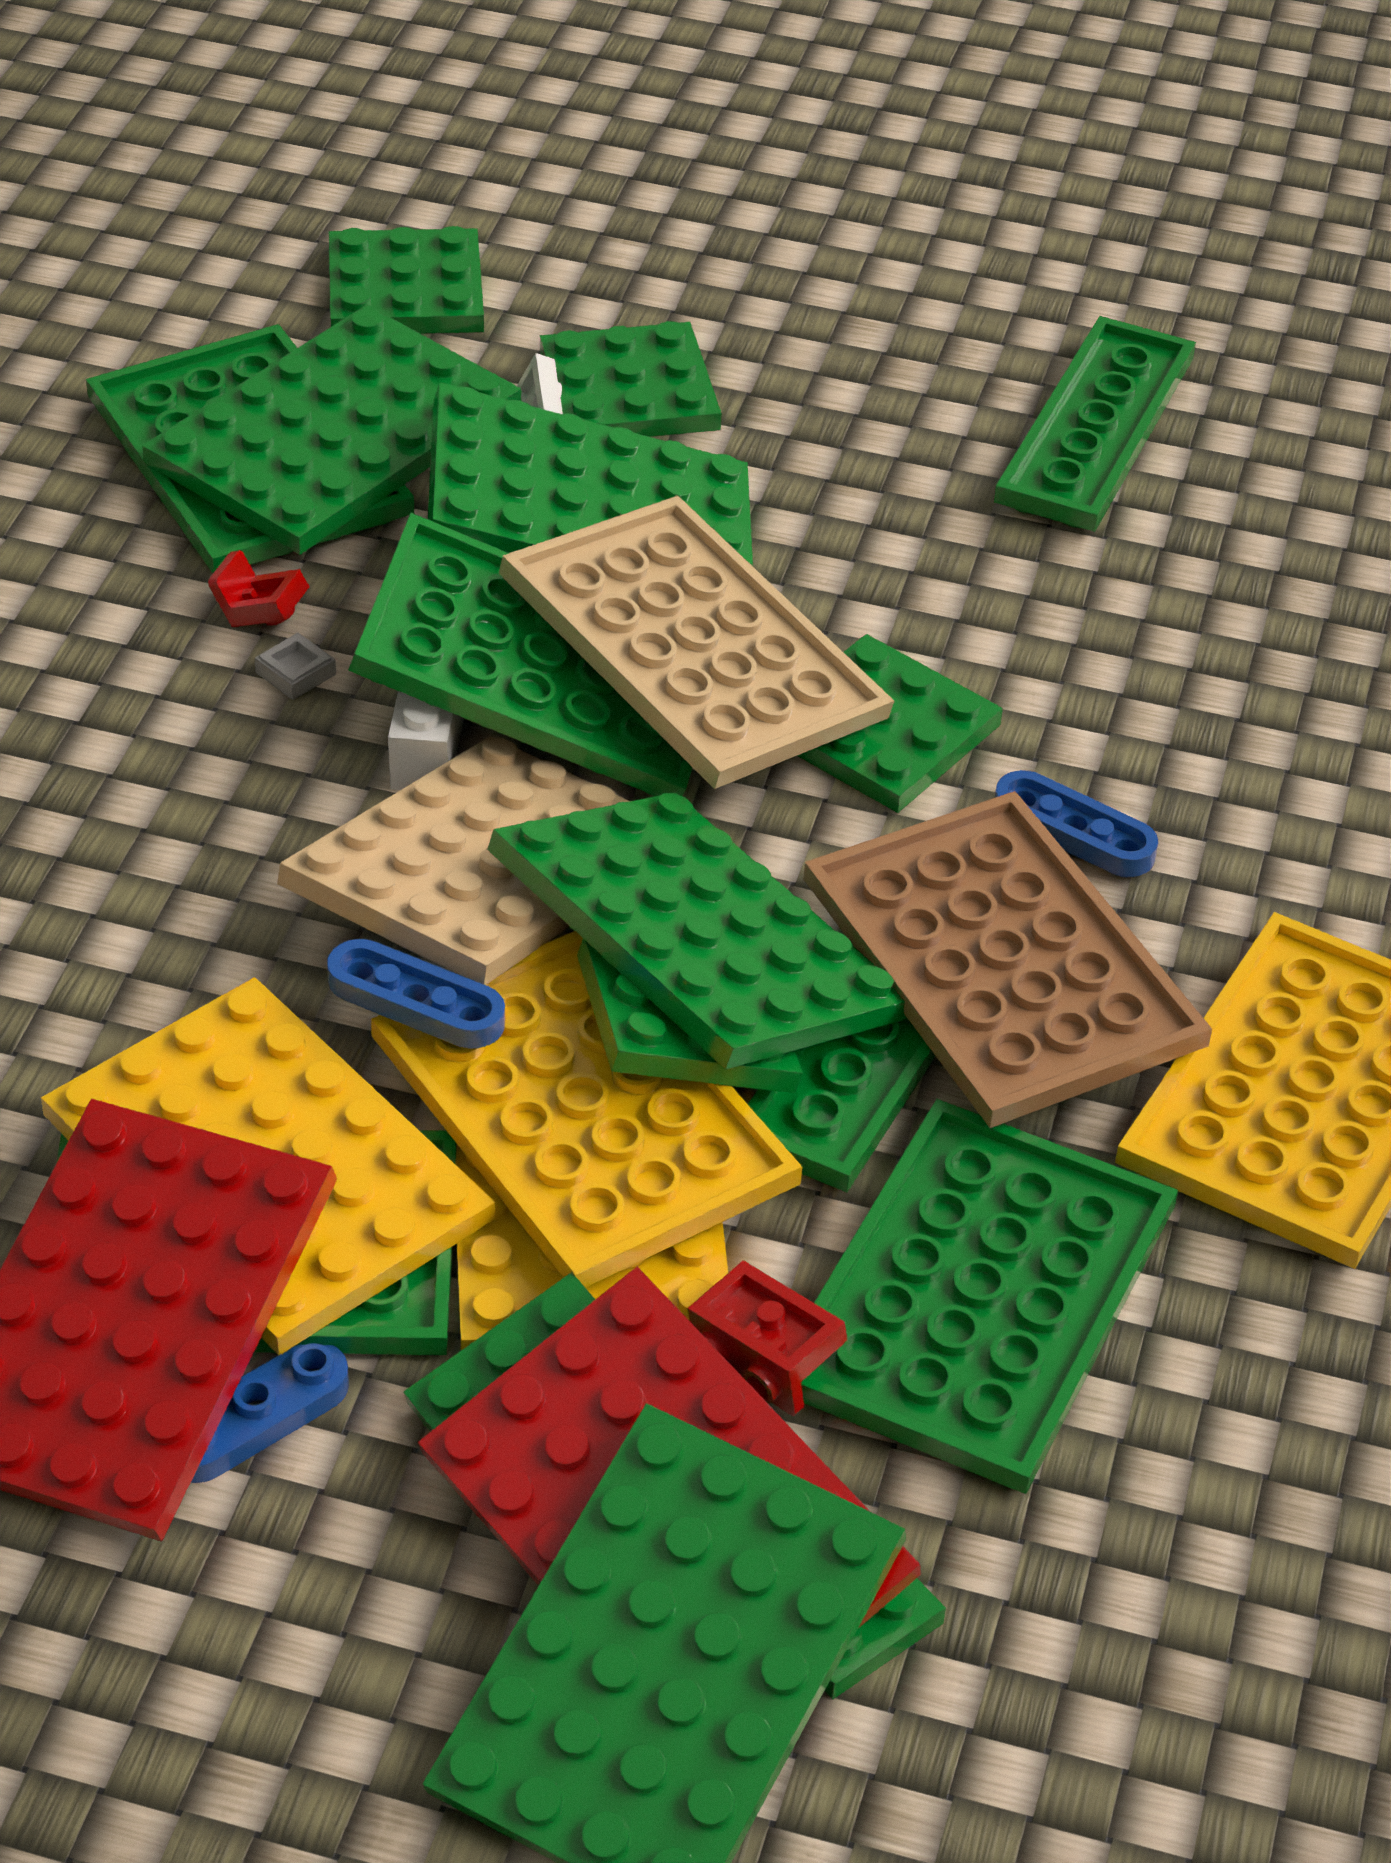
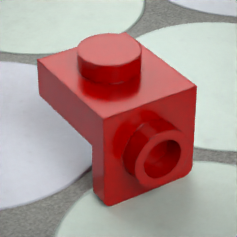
M241 550L230 552L208 580V586L231 627L265 623L268 626L280 624L294 614L295 606L309 589V585L300 569L255 575Z

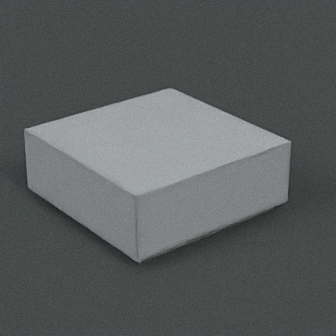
M296 633L255 657V670L259 676L294 700L335 676L336 660L300 633Z

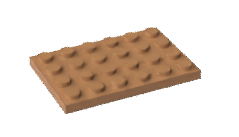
M1016 791L805 862L803 880L845 936L851 941L852 945L876 967L885 970L892 976L894 980L892 987L905 1001V1016L989 1128L1209 1046L1212 1033L1210 1025Z

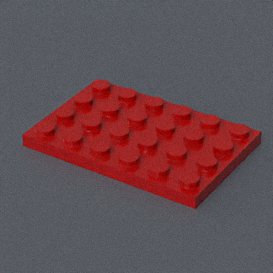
M91 1098L0 1269V1490L162 1542L337 1182L333 1167Z
M638 1266L418 1442L422 1454L538 1586L646 1403L868 1510ZM902 1546L859 1627L921 1575L920 1563L904 1546Z

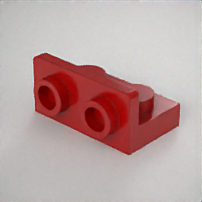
M744 1260L687 1308L689 1321L768 1404H774L791 1416H795L804 1408L801 1382L847 1341L846 1326L843 1320Z

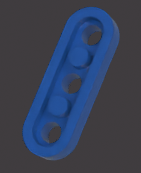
M1025 770L1013 771L999 779L996 785L995 798L1016 791L1066 852L1121 877L1140 876L1150 871L1154 866L1158 848V837L1155 831L1147 824L1036 772Z
M354 939L343 942L336 946L328 956V984L331 991L342 1000L463 1048L488 1046L497 1041L503 1034L505 1028V1003L502 996L489 986L367 939Z
M316 1343L296 1345L242 1376L191 1483H202L217 1478L341 1403L349 1388L348 1363L344 1354L333 1345ZM310 1369H319L316 1371H307ZM255 1400L264 1401L259 1405H248Z

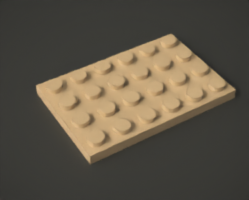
M679 496L520 549L502 557L499 574L714 789L889 718L894 700Z
M489 736L282 861L279 867L277 884L458 975L487 985L533 953L541 945L570 927L487 850L493 829L630 801L616 795L607 786L592 784L566 772L565 768L558 763L543 761L517 749V746L509 740Z

